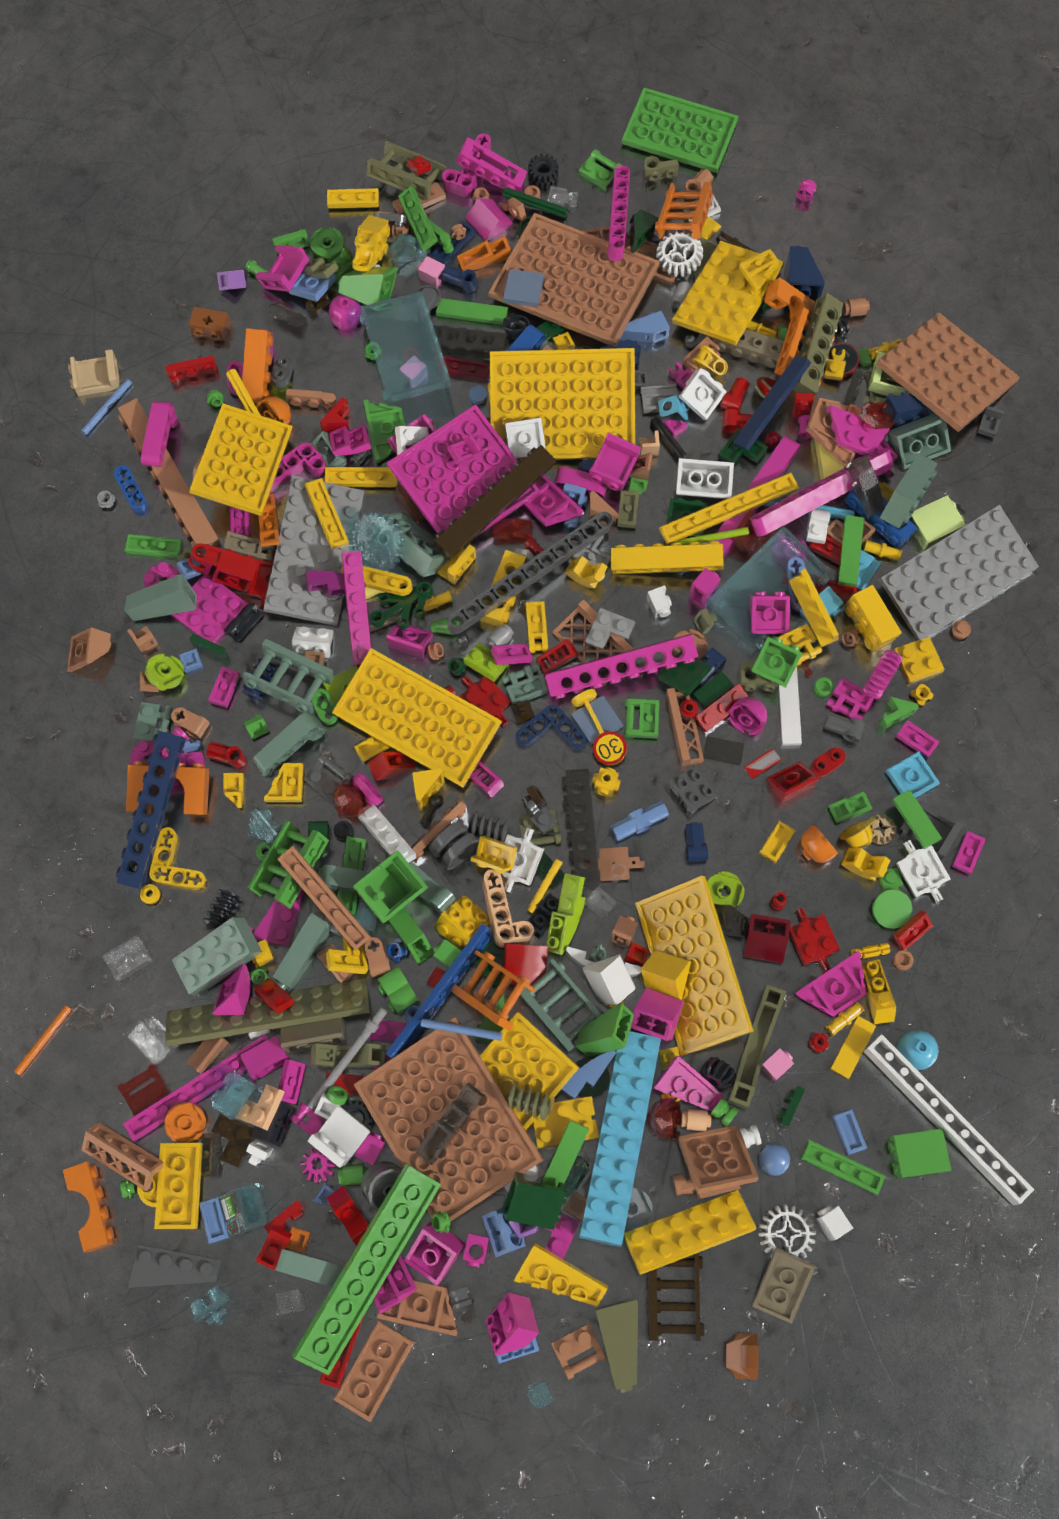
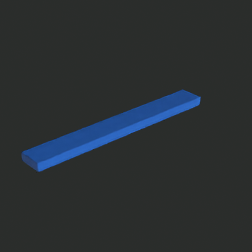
M482 924L388 1049L386 1054L390 1059H393L413 1045L425 1028L421 1027L422 1019L431 1020L450 995L454 984H458L478 957L474 952L476 950L481 952L493 937V934L486 925Z

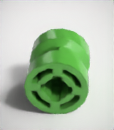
M722 1098L710 1114L714 1118H719L721 1123L727 1127L739 1110L735 1107H730L727 1101Z

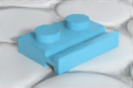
M861 550L858 583L856 586L860 591L866 588L882 561H877L874 559L875 557Z

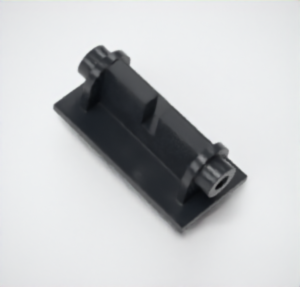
M249 603L225 631L240 641L262 617L263 613L257 609L258 606L256 604Z

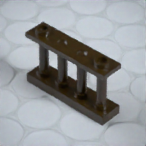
M698 1252L693 1254V1258H683L662 1266L693 1267V1280H661V1278H657V1269L647 1272V1333L649 1341H658V1336H661V1334H694V1341H701V1336H704V1323H700L699 1269H703V1257L699 1256ZM661 1289H693L694 1302H661V1300H657V1291H661ZM661 1311H694V1325H661V1322H657V1313H661Z

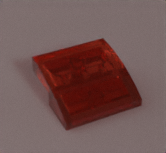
M749 510L737 527V529L748 527L749 534L732 537L731 540L740 550H745L754 562L760 563L779 534L774 530L764 536H756L750 518L757 513Z

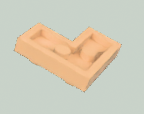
M266 1084L258 1103L244 1099L236 1118L268 1131L285 1091Z

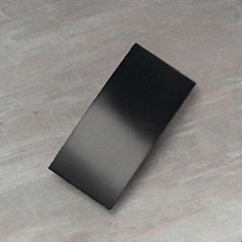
M550 893L527 920L533 925V933L539 938L550 926L552 911L557 912L559 900Z

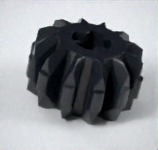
M710 1057L706 1060L700 1071L702 1077L718 1090L725 1091L731 1087L737 1076L734 1068L718 1057Z

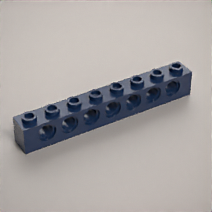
M159 731L154 737V751L148 758V764L150 765L148 772H145L143 776V790L139 792L137 797L139 804L137 810H134L132 815V821L134 822L132 829H129L126 839L128 843L121 854L123 861L121 867L119 866L116 872V878H118L116 883L137 889H142L146 884L185 745V737ZM167 747L170 753L168 757L164 758L162 750ZM160 766L164 768V774L161 777L157 775V769ZM154 785H157L159 788L156 796L151 792ZM149 804L154 808L153 813L150 815L146 812V807ZM143 823L148 825V831L145 834L141 831ZM138 842L142 843L143 849L140 853L137 852L135 849V846ZM132 861L137 863L136 871H132L130 868Z

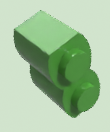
M399 966L378 978L380 984L377 986L383 996L385 994L388 995L390 1001L387 1003L393 1013L397 1011L401 1015L409 1007L420 1003Z

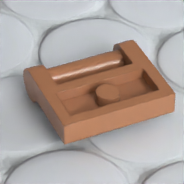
M589 1323L551 1343L568 1380L574 1378V1374L598 1361L603 1362L607 1360ZM594 1347L596 1353L569 1367L567 1360Z

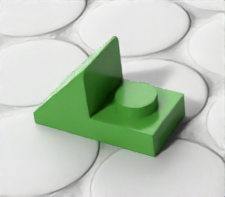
M890 697L887 705L891 711L882 716L883 719L879 725L882 730L891 727L914 714L919 707L918 704Z

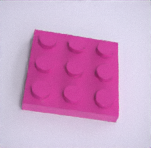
M204 574L192 587L197 594L196 610L171 614V616L196 635L216 643L226 632L225 629L248 603L224 585L211 581L212 577Z

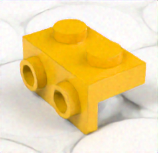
M480 836L477 854L472 856L470 861L475 862L479 867H489L495 873L504 874L507 871L513 870L517 847L487 836Z

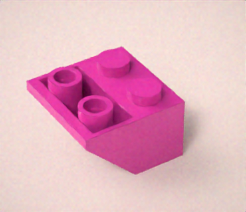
M646 988L634 1009L631 1028L665 1041L673 1040L684 1001Z
M508 1293L486 1318V1325L494 1355L496 1356L527 1347L539 1334L528 1297Z

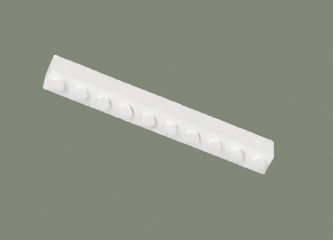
M882 1034L863 1051L938 1129H943L944 1135L1012 1205L1021 1204L1034 1191L1029 1183Z

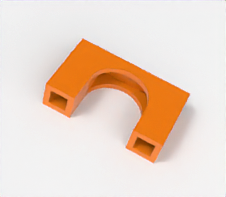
M134 761V765H128L126 812L137 810L139 804L137 797L139 792L143 790V776L145 772H148L149 766H146V762ZM179 763L176 778L180 780L184 787V814L207 815L209 768H204V764H192L191 768L185 767L184 763ZM160 766L157 769V775L159 777H161L164 774V768L162 766ZM150 804L146 807V812H150Z

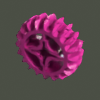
M889 649L884 652L863 688L868 696L876 699L882 696L899 667L902 656Z

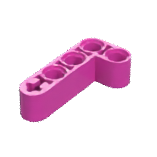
M479 134L475 141L491 150L490 136ZM473 147L474 151L480 152L482 155L483 152ZM463 168L461 172L447 169L442 173L443 189L448 193L466 198L473 195L480 179L479 176L467 168Z
M152 402L141 453L142 465L162 467L170 428L176 427L177 422L176 411L171 402Z
M310 443L300 444L282 457L277 474L280 473L281 475L275 477L270 494L289 482L292 476H297L305 469L316 478L325 476L326 464L324 458Z

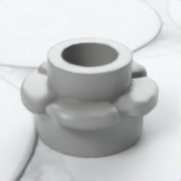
M109 491L100 492L97 496L98 505L102 508L112 507L113 502H115V496L111 495Z

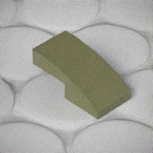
M322 258L312 259L305 266L303 273L315 278L327 279L339 267L335 262L325 263Z

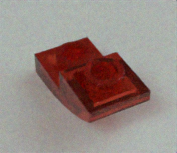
M501 519L493 525V537L511 540L512 536L529 539L533 535L531 520Z

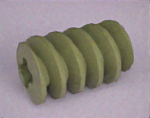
M515 1082L508 1097L509 1108L514 1109L517 1106L518 1112L524 1110L526 1115L532 1112L534 1118L540 1115V1119L545 1121L552 1110L555 1097L549 1101L548 1093L541 1098V1091L538 1090L533 1095V1088L525 1092V1085L517 1089V1082Z

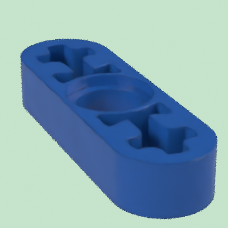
M125 465L118 466L114 470V476L134 512H143L147 508V501L130 469ZM122 472L125 473L128 480L124 481L121 476ZM128 486H135L133 492H126ZM136 496L141 504L139 506H137L134 500Z

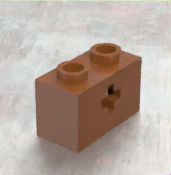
M194 307L188 325L191 334L197 337L203 336L214 340H226L231 321L226 312Z

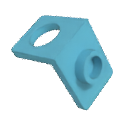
M677 394L658 401L661 417L678 412L685 420L688 419L687 404ZM671 402V409L665 411L663 409L664 404Z

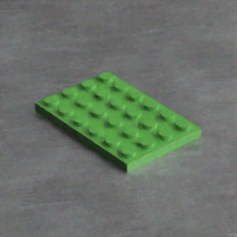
M644 87L623 135L621 144L672 160L677 159L679 162L717 173L739 116Z

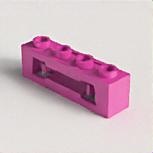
M469 137L466 138L455 160L461 167L467 168L477 176L486 179L503 190L505 187L519 191L527 174L526 170ZM473 147L483 152L482 155L480 152L474 151ZM509 167L518 173L514 174L511 172V170H507L506 168Z

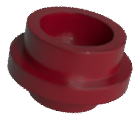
M777 432L768 433L765 436V446L776 448L782 437Z

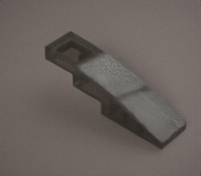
M471 1083L465 1084L443 1116L436 1121L416 1152L433 1165L461 1130L485 1095Z

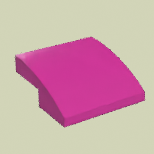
M365 424L349 431L346 426H343L329 433L334 455H351L371 449L368 430Z
M401 1255L397 1258L373 1299L380 1314L394 1307L417 1290Z

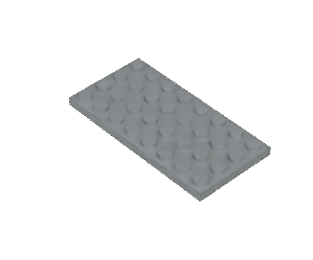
M292 476L279 536L280 544L277 545L264 611L337 626L343 595L327 597L326 590L307 592L305 575L306 571L316 570L341 573V568L343 567L341 553L353 551L364 491L324 482L349 540L348 545L331 550L304 486L305 483L313 480Z
M998 505L881 577L879 581L918 641L930 636L1039 566L1002 507Z

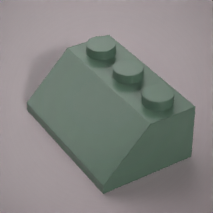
M936 413L892 429L887 433L889 445L898 455L897 462L902 470L911 466L918 453L933 459L951 452L947 422Z

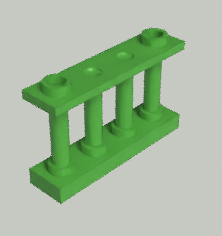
M286 820L247 888L259 897H262L264 891L275 894L274 899L291 909L302 888L286 869L279 867L281 863L278 861V858L290 848L294 840L305 843L300 853L314 868L329 840L316 830H312L310 836L298 833L300 830L290 821ZM274 874L285 877L280 888L269 884Z

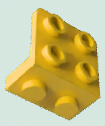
M462 896L440 915L434 929L462 951L482 924L488 927L490 920L489 916L467 896Z

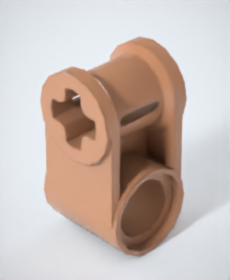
M182 707L174 709L171 713L175 727L178 726L184 732L199 740L210 724L204 717Z
M371 937L365 942V951L372 978L390 972L391 967L381 940ZM373 943L379 946L376 948L377 951L373 952V950L370 949L372 948Z

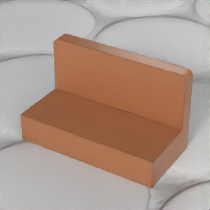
M222 1037L204 1040L186 1063L202 1074L211 1067L229 1042Z

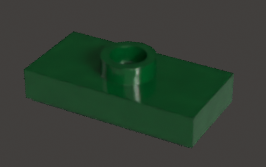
M544 851L536 873L542 880L545 879L554 863ZM560 868L549 886L552 890L564 880L565 873Z

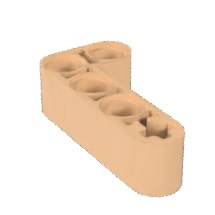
M493 869L487 870L481 885L495 944L505 948V943H528L534 932L533 925L528 921L512 923L501 874L495 873ZM491 897H498L500 901L495 902ZM496 915H502L504 920H498ZM519 930H525L528 935H521ZM505 933L508 935L509 938L504 939L500 936V934Z

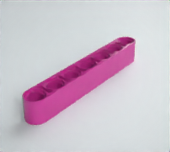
M623 165L615 168L607 254L608 258L612 261H620L623 258L625 247L630 169Z

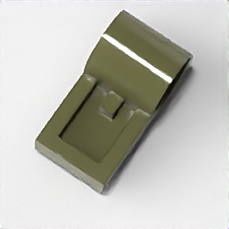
M655 156L647 157L644 161L643 169L644 182L677 176L679 166L677 159L659 162V159Z

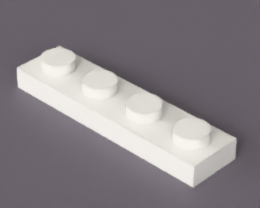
M375 805L358 813L359 820L389 855L398 850L408 863L416 858V853Z

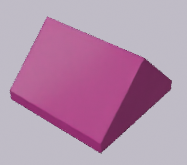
M478 198L465 217L484 241H489L513 225L509 217L492 199Z
M397 623L387 634L388 647L424 659L433 633L411 625L407 629H400Z
M242 964L222 983L213 1010L214 1015H244L252 989L251 979L245 964Z

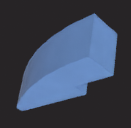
M607 1052L589 1061L572 1076L561 1089V1092L571 1099H576L585 1084L593 1088L616 1052Z

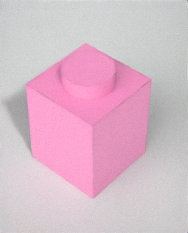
M427 256L418 265L419 279L434 287H438L442 281L445 265Z
M779 1049L761 1065V1069L775 1082L794 1064L792 1061L793 1057L786 1050L782 1051Z

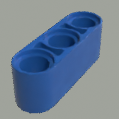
M529 325L507 351L537 350L544 342L546 335L533 325Z

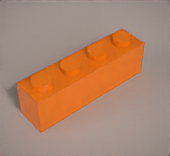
M246 328L242 382L254 404H257L269 397L267 383H270V372H268V367L272 362L270 347L273 346V336H271V332L266 330Z

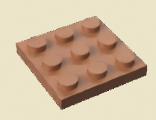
M737 1125L678 1137V1143L697 1194L757 1182V1172Z

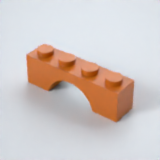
M84 1162L64 1169L63 1174L67 1190L84 1195L90 1207L89 1218L84 1227L78 1231L83 1252L89 1253L112 1245L114 1232L112 1227L108 1226L107 1218H109L107 1207L103 1206L101 1198L104 1197L102 1187L97 1184L96 1177H98V1171L96 1166L90 1162Z

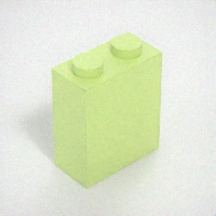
M948 495L915 510L909 519L918 527L914 535L924 551L966 526L965 518L959 514L955 502Z

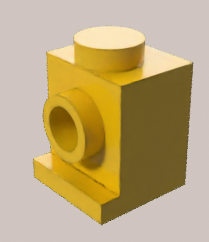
M266 939L258 942L262 953L253 958L252 961L256 968L260 969L262 966L265 967L275 963L276 960Z

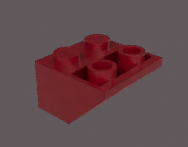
M751 914L748 918L743 957L783 964L789 940L791 920Z

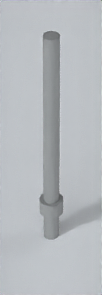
M381 1007L373 1019H369L364 1031L307 1104L309 1108L315 1109L323 1093H327L369 1036L376 1032L379 1028L378 1024L387 1014L384 1008Z

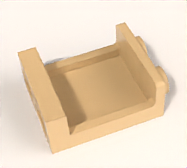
M105 350L106 357L76 361L74 356L70 357L71 364H68L69 372L72 375L70 385L78 396L113 391L120 387L117 359L113 350Z

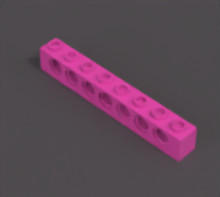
M688 634L545 674L550 696H555L556 699L566 697L568 692L573 691L574 694L584 692L586 687L592 686V689L602 687L604 682L610 681V684L620 682L621 678L626 676L632 679L639 677L641 672L647 671V674L657 672L659 667L665 666V669L677 666V662L691 663L695 661L694 658L698 657L693 634ZM680 647L682 654L679 657L672 656L673 648ZM656 652L663 653L664 658L661 662L653 660ZM643 657L645 665L637 667L635 665L636 658ZM618 663H626L627 669L624 672L617 671L616 666ZM601 667H606L609 670L606 677L598 675V670ZM581 673H589L591 676L590 680L582 682L579 678ZM569 677L572 680V685L564 687L561 684L562 679Z

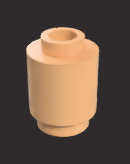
M687 1109V1111H682L681 1127L686 1128V1130L706 1131L707 1127H711V1115H708L707 1110Z

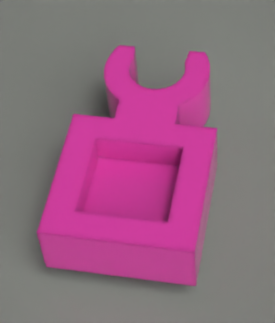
M676 362L675 368L678 370L674 371L670 368L669 375L676 378L675 383L684 390L685 384L693 372L689 368L684 371L682 365Z

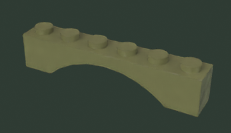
M768 984L763 989L752 1023L754 1032L748 1035L736 1072L737 1076L727 1103L745 1110L750 1107L768 1042L786 994L785 990Z

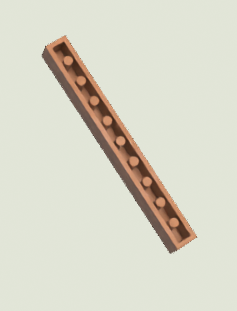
M136 398L118 407L120 412L118 418L122 425H127L128 429H126V432L130 439H135L134 446L138 453L142 452L149 418ZM166 449L162 467L150 466L152 468L150 473L154 481L158 480L160 482L158 487L163 495L167 494L168 498L166 501L171 509L175 508L176 513L174 515L179 523L183 522L185 527L182 529L187 538L191 536L193 540L190 542L192 547L199 543L217 548L221 547L219 538L194 495L189 493L190 489ZM199 548V549H197V550L195 551V552L199 551V552H201V553H204V552H205V550H204V549H201V548Z

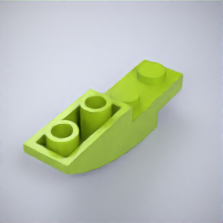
M567 873L564 875L557 912L552 911L546 941L547 951L563 955L574 936L586 899L581 897L585 877Z

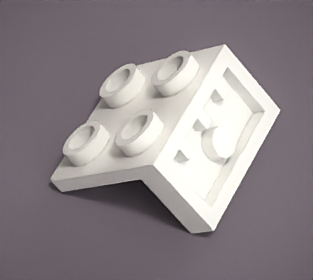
M338 1106L319 1132L312 1134L308 1142L340 1168L348 1163L368 1136L370 1130L341 1106Z

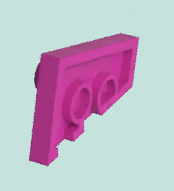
M301 889L291 909L283 906L276 900L274 901L253 933L256 941L260 942L266 939L269 944L290 948L304 890Z
M675 1056L652 1086L653 1089L711 1112L724 1096L679 1056Z

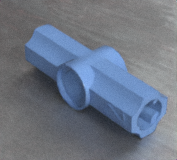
M659 801L645 809L640 808L633 811L627 818L611 825L610 829L618 842L634 833L639 834L646 831L652 824L668 817L669 813L665 804Z

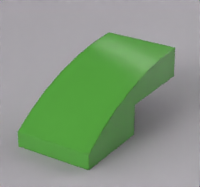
M864 791L828 806L836 824L873 810Z

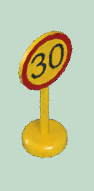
M595 689L586 690L575 696L571 702L575 707L586 706L600 733L593 743L594 756L604 765L618 764L626 755V741L616 732L603 731L590 705V702L596 698L597 693Z

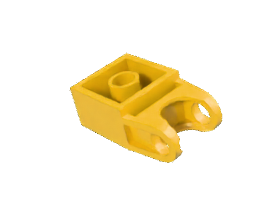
M369 215L358 227L354 242L356 252L352 264L353 269L369 271L378 261H381L384 254H387L389 247L387 238L390 234L389 220Z

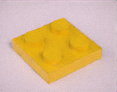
M930 637L894 649L895 652L902 656L900 666L908 684L942 673L945 670Z

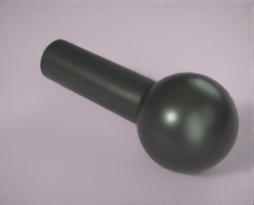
M438 793L432 794L428 799L429 806L420 821V824L423 826H427L435 809L443 805V797Z

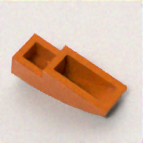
M504 235L491 243L487 240L458 255L457 259L463 271L468 269L477 270L507 260L513 250Z

